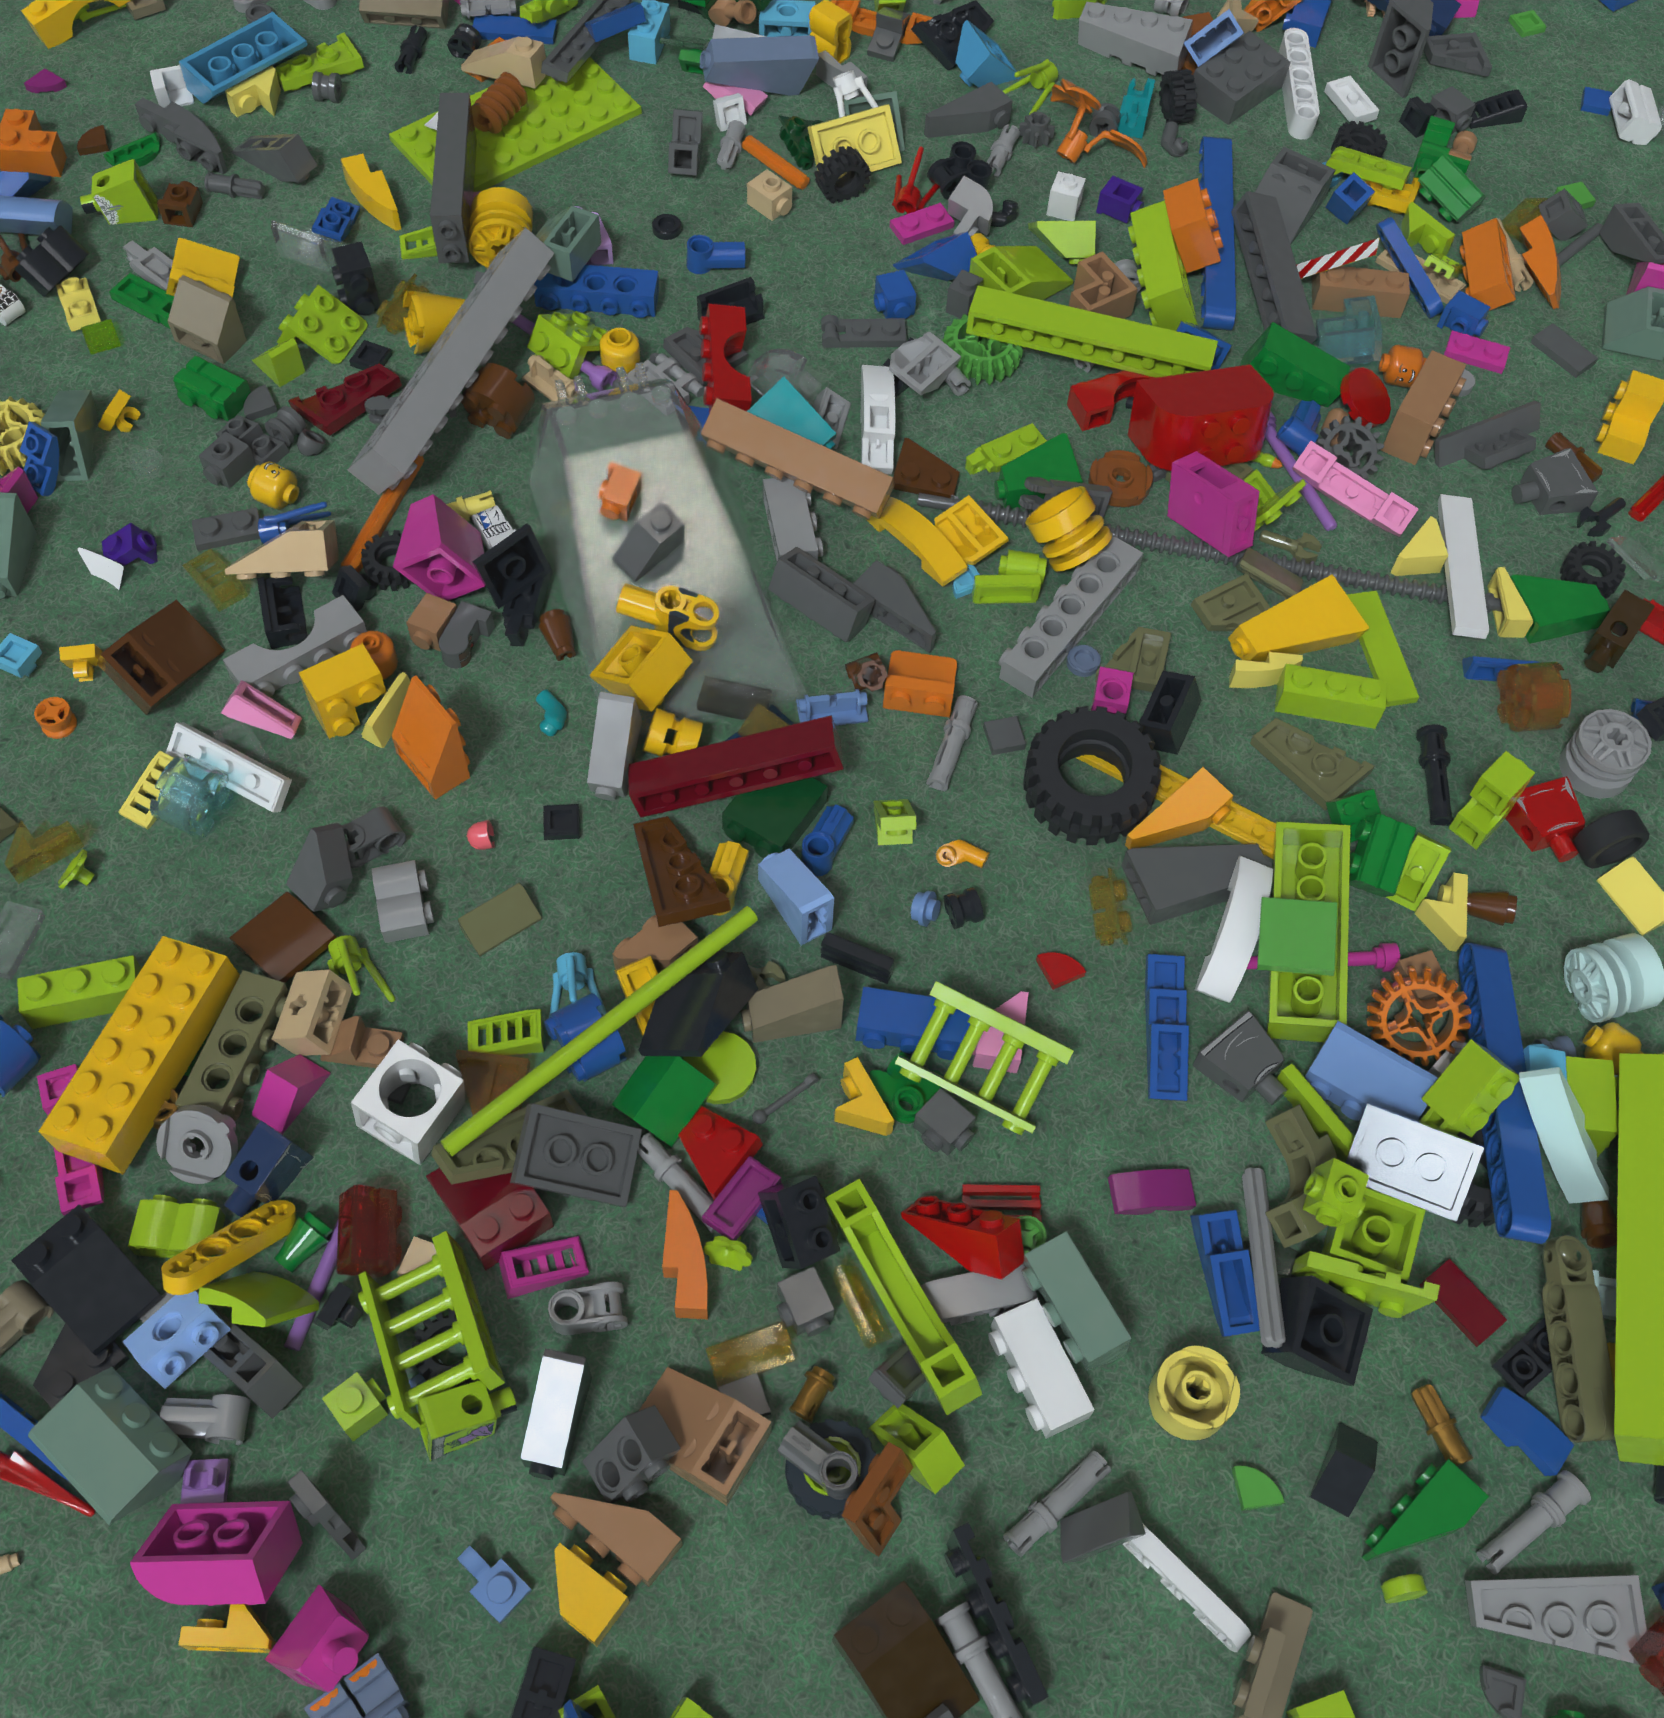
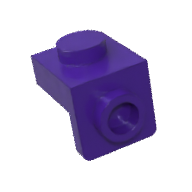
M132 523L127 524L102 541L103 556L121 564L123 567L138 557L149 564L158 562L155 537Z

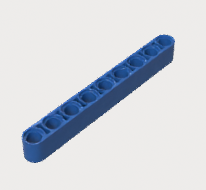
M1203 136L1199 149V154H1202L1199 161V173H1202L1200 187L1201 190L1208 189L1212 206L1207 208H1212L1215 211L1219 228L1214 229V231L1219 230L1224 247L1219 249L1220 262L1201 268V275H1204L1201 283V296H1204L1203 303L1201 304V318H1204V323L1201 328L1231 331L1236 314L1234 220L1231 213L1233 209L1232 139Z
M1465 943L1459 954L1458 969L1461 990L1467 996V1000L1463 1004L1471 1009V1014L1465 1016L1466 1020L1471 1024L1470 1029H1467L1468 1038L1490 1050L1517 1074L1519 1072H1526L1507 952L1501 948ZM1519 1081L1515 1085L1513 1093L1499 1104L1489 1116L1487 1124L1482 1128L1496 1230L1500 1237L1543 1244L1548 1239L1551 1231V1215L1537 1130Z

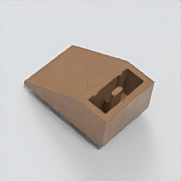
M667 1367L640 1410L655 1405L681 1448L668 1461L671 1466L669 1470L727 1506L769 1438L772 1422L738 1400Z

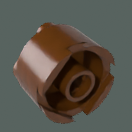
M487 363L484 368L482 366L477 371L479 375L472 385L464 390L462 393L464 397L461 402L469 413L467 419L471 424L484 428L487 424L494 427L495 432L499 436L510 439L535 403V396L526 382L522 387L515 381L518 375L499 364Z

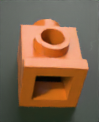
M613 462L609 463L608 480L604 479L598 494V499L602 500V506L599 511L604 517L611 520L620 519L625 522L628 521L642 489V473Z

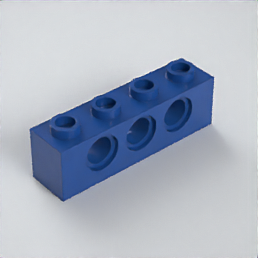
M585 265L573 282L547 273L540 281L537 279L534 283L537 287L534 292L536 307H543L546 310H555L557 308L582 313L593 311L602 312L606 315L628 314L637 318L645 316L655 317L659 296L658 271Z

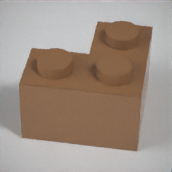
M1102 251L1078 262L1074 291L1071 292L1069 306L1125 319L1132 315L1138 288Z

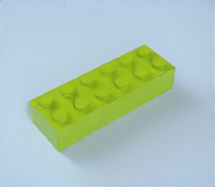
M1276 822L1272 898L1337 902L1334 976L1269 971L1267 1034L1271 1039L1325 1042L1338 1021L1347 1025L1350 825Z

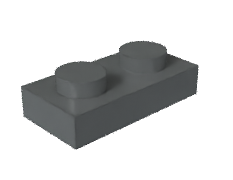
M257 507L192 520L197 550L202 551L260 539L258 531L260 515Z

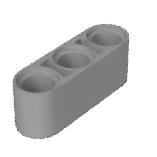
M1024 1263L1002 1280L970 1272L933 1280L921 1285L922 1290L943 1323L950 1322L951 1326L974 1321L975 1316L989 1314V1317L998 1316L1012 1310V1308L1038 1298L1036 1291L1033 1292L1029 1288L1022 1275L1021 1270L1025 1268Z

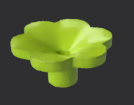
M82 849L70 862L68 868L58 881L60 889H64L74 879L85 886L93 879L95 874L84 868V861L87 858L86 850Z
M716 1236L713 1241L706 1242L703 1247V1252L709 1256L711 1264L729 1267L734 1270L741 1271L743 1266H750L753 1260L752 1255L747 1252V1246L740 1242L741 1236L737 1240Z

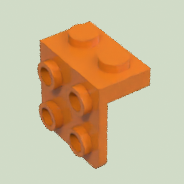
M899 650L893 651L890 657L888 677L885 681L883 708L950 718L957 661L950 657Z

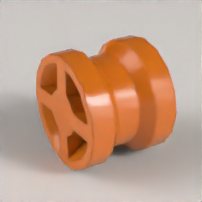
M50 697L44 699L35 708V719L47 737L53 739L67 737L77 726V719L74 713H72L68 702L63 698Z

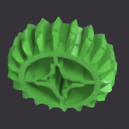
M963 314L960 320L954 319L951 326H947L942 341L961 356L956 367L961 370L968 380L974 378L977 386L981 379H986L989 386L993 382V378L1001 383L1004 376L1011 378L1014 370H1017L1023 355L1022 346L967 334L968 315Z

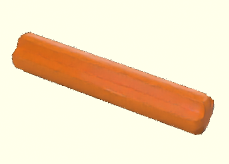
M752 135L746 136L742 142L744 150L796 188L802 190L806 188L810 182L806 174Z

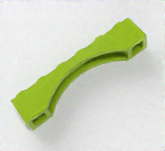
M857 1179L827 1196L825 1199L833 1217L945 1414L949 1415L983 1395L975 1374L922 1290L861 1180Z

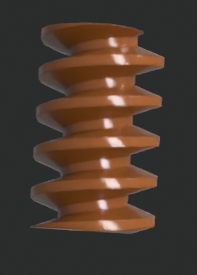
M503 72L488 87L487 91L475 101V104L471 106L474 126L478 130L498 134L508 124L509 120L514 118L515 113L519 112L521 107L527 103V93L514 75Z

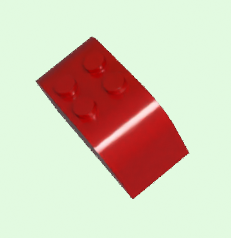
M1251 364L1137 380L1128 437L1148 462L1158 468L1169 471L1172 470V462L1196 451L1219 466L1252 461L1262 452L1274 391Z

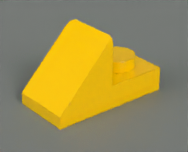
M856 1057L844 1063V1078L840 1081L846 1096L851 1101L835 1109L834 1121L884 1136L891 1134L894 1119L859 1058Z
M230 1604L226 1628H224L225 1621L198 1619L196 1627H181L178 1645L187 1650L269 1653L277 1642L250 1605Z

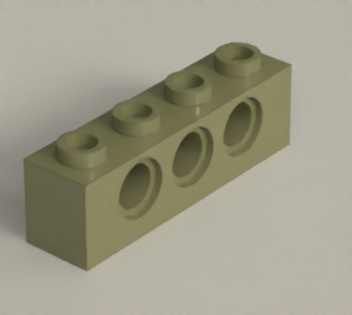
M242 970L175 1103L178 1109L185 1105H204L217 1110L221 1114L230 1116L234 1121L239 1118L244 1106L242 1097L248 1085L253 1086L258 1080L260 1074L259 1062L264 1052L269 1053L275 1045L272 1037L289 993L284 982ZM262 1014L258 1020L248 1022L249 1018L253 1015ZM246 1047L242 1053L231 1055L236 1048ZM229 1080L225 1087L214 1089L220 1081Z

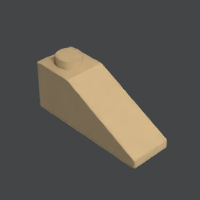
M518 36L474 50L461 65V69L465 72L494 79L499 78L503 72H508L514 75L521 85L536 88L546 76L541 73L542 62L546 59L544 43L528 37Z

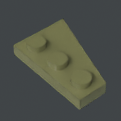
M1277 718L1257 732L1250 742L1255 749L1325 811L1327 810L1325 802L1344 796L1370 775L1375 767L1366 761L1360 764L1346 757V752L1335 746L1333 749L1321 745L1314 741L1312 735Z

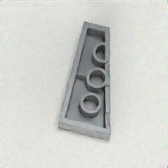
M1087 1L1079 18L1078 45L1107 58L1116 56L1120 58L1122 64L1130 67L1133 63L1145 67L1146 73L1156 76L1157 73L1164 75L1166 71L1182 70L1188 54L1184 42L1191 38L1193 19Z

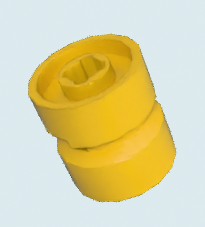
M656 708L648 729L643 751L661 757L665 753L673 754L697 748L703 723L687 717L679 721L676 720L674 713ZM668 728L676 730L672 744L664 741Z

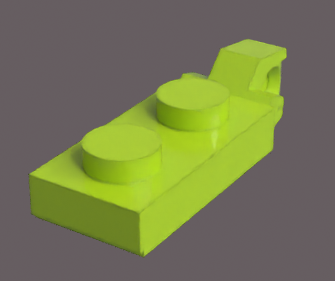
M533 0L520 6V18H524L530 21V23H543L548 19L570 11L578 4V0Z
M1033 423L1028 424L975 449L974 453L966 457L965 469L970 475L985 469L989 473L1000 472L1001 466L1045 443L1047 440Z

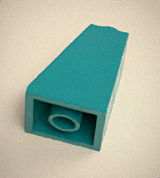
M784 376L747 411L831 450L836 446L833 442L836 438V432Z

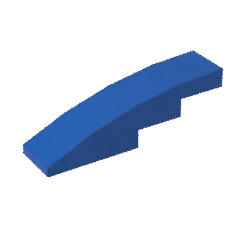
M1146 955L1145 1010L1148 1099L1187 1101L1189 1026L1186 1025L1187 990H1184L1185 956Z

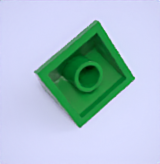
M645 1056L611 1105L673 1147L679 1139L678 1134L703 1106L717 1084L679 1056Z

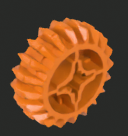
M1409 966L1407 970L1408 977L1403 978L1401 972L1395 970L1393 975L1396 982L1391 983L1386 978L1380 980L1382 987L1386 990L1385 992L1377 989L1372 990V997L1379 1003H1367V1011L1375 1015L1366 1018L1367 1026L1376 1027L1370 1032L1372 1040H1381L1380 1045L1389 1050L1393 1048L1392 1052L1399 1056L1405 1054V1059L1414 1063L1415 1057H1420L1422 1066H1428V1056L1434 1055L1438 1061L1442 1056L1441 1051L1444 1049L1450 1052V1054H1455L1456 1049L1451 1046L1453 1040L1458 1043L1465 1042V1036L1458 1030L1470 1029V1022L1462 1017L1471 1014V1009L1467 1005H1460L1467 1000V996L1464 991L1455 992L1459 986L1456 980L1453 979L1444 984L1446 980L1445 972L1439 971L1432 979L1430 967L1424 966L1421 976H1417L1415 967ZM1412 990H1429L1443 998L1437 1001L1435 998L1420 1000L1414 995ZM1401 995L1404 1000V1008L1400 1013L1394 1015V1020L1387 1022V1014L1391 1004ZM1410 1002H1413L1416 1009L1424 1015L1425 1019L1423 1022L1426 1029H1423L1420 1022L1413 1018ZM1449 1010L1446 1026L1435 1036L1432 1031L1434 1022L1443 1017V1012ZM1415 1032L1424 1041H1406L1396 1036L1395 1033Z

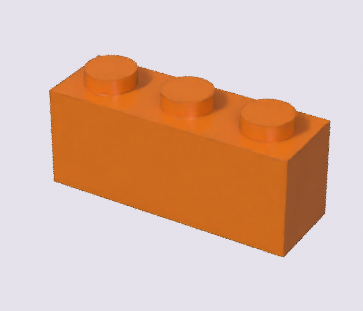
M1497 218L1463 231V245L1459 248L1461 256L1466 263V266L1462 267L1465 280L1469 283V287L1465 288L1466 294L1490 306V310L1515 301L1507 238Z

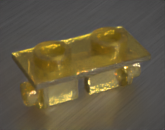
M415 273L407 282L402 280L393 293L395 297L391 301L386 299L380 305L376 313L379 316L377 328L384 324L387 331L394 335L398 331L402 332L404 330L403 317H408V311L405 310L406 308H403L405 292L414 290L429 293L428 289L424 286L418 287L414 284L417 277Z
M1107 868L1109 878L1105 879L1104 876H1095L1091 879V883L1088 886L1093 911L1106 910V912L1093 914L1095 937L1097 940L1100 939V944L1103 946L1114 944V939L1121 938L1124 945H1129L1127 933L1132 932V922L1129 912L1123 911L1122 901L1128 899L1126 886L1123 879L1118 880L1113 870Z
M782 1322L705 1349L718 1387L795 1361L790 1346V1336L787 1329H784Z

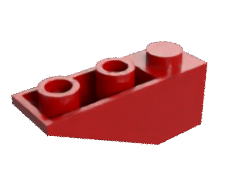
M936 1196L920 1197L914 1204L901 1212L902 1219L970 1272L1002 1280L1024 1263L1020 1218L1003 1215L1002 1212L996 1210L985 1211L973 1208L966 1203H951L939 1200Z

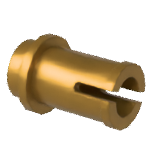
M814 1366L811 1372L806 1371L804 1376L807 1380L793 1405L789 1408L790 1412H796V1416L809 1423L813 1422L814 1416L827 1392H833L835 1388L832 1385L835 1377L818 1366Z

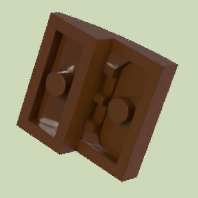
M287 891L229 938L242 953L256 964L266 977L286 983L296 972L302 970L325 951L329 943L336 939V936L307 907Z

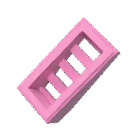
M242 680L221 711V714L289 739H292L302 720L300 716Z

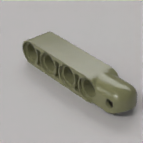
M1572 1236L1554 1237L1543 1248L1542 1258L1546 1283L1542 1291V1300L1561 1427L1570 1441L1575 1443L1610 1441L1615 1439V1391L1600 1295L1594 1281L1591 1255L1587 1248ZM1577 1251L1582 1255L1580 1261L1577 1258Z

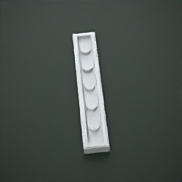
M1440 494L1438 499L1440 531L1448 552L1444 566L1452 635L1486 639L1489 633V623L1472 498Z

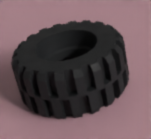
M1088 706L1076 707V711L1073 714L1069 710L1057 714L1056 722L1053 719L1048 720L1042 726L1041 732L1035 734L1028 751L1023 787L1027 791L1025 799L1028 807H1035L1034 817L1040 824L1045 821L1049 822V832L1057 836L1062 831L1067 834L1066 841L1075 844L1077 837L1086 839V845H1097L1098 839L1104 838L1105 843L1109 844L1117 841L1119 833L1123 837H1127V834L1147 817L1161 780L1162 771L1159 769L1161 759L1159 752L1153 750L1154 740L1149 734H1142L1143 726L1136 720L1130 723L1126 720V714L1119 711L1116 714L1108 713L1106 707L1097 706L1096 711H1088ZM1083 755H1095L1117 767L1121 772L1124 785L1108 795H1086L1070 787L1062 778L1059 768L1070 759Z

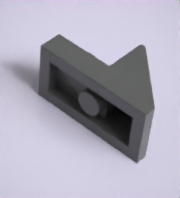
M883 7L876 14V28L869 44L867 55L894 62L910 20V14L888 7Z

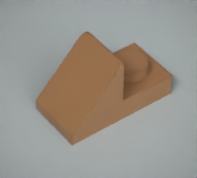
M354 1016L341 1021L331 1054L321 1055L320 1060L377 1068L396 1041L399 1039L403 1042L404 1035L402 1032L365 1027L361 1016Z

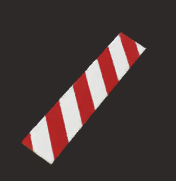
M1380 238L1297 264L1300 279L1376 255Z

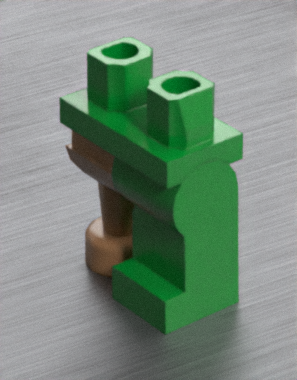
M1431 115L1411 171L1414 172V178H1420L1443 154L1466 174L1472 158L1470 154L1474 151L1477 144L1476 135L1470 131H1461L1455 136L1453 149L1448 148L1447 144L1455 122Z

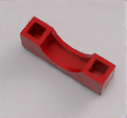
M708 304L706 316H701L699 333L704 335L705 338L702 339L701 358H706L702 369V381L707 382V386L704 389L703 403L705 406H709V414L716 398L746 412L750 409L752 403L750 377L736 371L726 360L727 356L742 351L747 331L745 307Z
M1124 370L1086 382H1079L1070 386L1067 406L1082 431L1106 425L1111 422L1114 405L1120 400L1128 398V396L1134 397L1137 380L1155 377Z

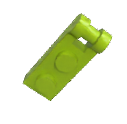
M1343 146L1335 148L1326 163V166L1335 169L1334 175L1340 172L1351 175L1354 172L1363 181H1372L1381 184L1386 189H1398L1401 191L1412 167Z

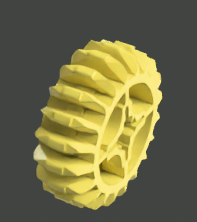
M10 396L6 401L0 400V475L2 477L7 472V469L12 471L18 466L25 467L28 456L21 453L20 448L29 421L35 422L41 426L40 422L45 415L34 403H28L24 398L16 401Z

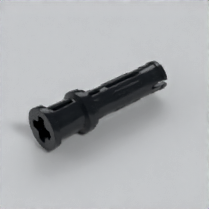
M1435 724L1421 727L1416 732V739L1421 745V755L1418 759L1419 765L1422 769H1425L1430 824L1449 826L1453 822L1447 778V767L1451 757L1450 753L1446 751L1445 745L1448 732L1446 727Z

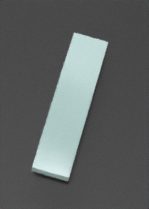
M1560 1067L1519 1072V1080L1545 1154L1568 1203L1609 1200V1186L1597 1165V1150L1585 1130V1115Z

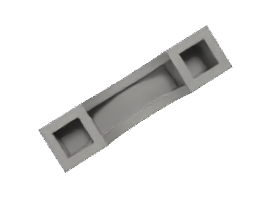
M342 595L314 610L315 621L313 629L308 637L298 645L284 650H269L252 643L223 659V662L236 686L242 680L268 697H271L275 690L288 683L296 684L301 681L298 672L349 650L355 637L363 632H367L365 623L345 596Z

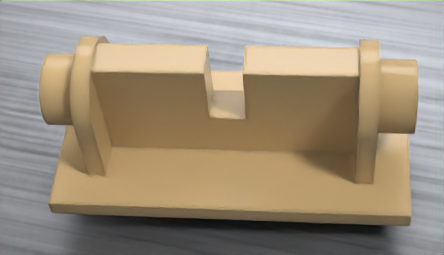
M532 355L529 357L527 364L530 366V371L522 379L564 411H567L588 395L585 390L578 386L577 381L569 379L553 368V366L545 361L543 356Z

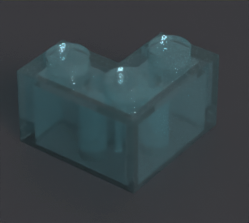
M1375 295L1344 299L1342 317L1316 319V347L1347 365L1381 361L1383 329Z

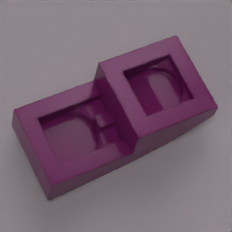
M1189 1169L1142 1170L1111 1174L1108 1177L1114 1214L1143 1215L1150 1214L1155 1210L1183 1211L1196 1207Z

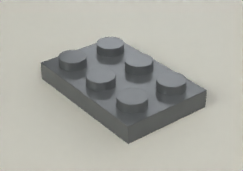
M533 1103L527 1104L510 1183L618 1207H626L642 1129Z

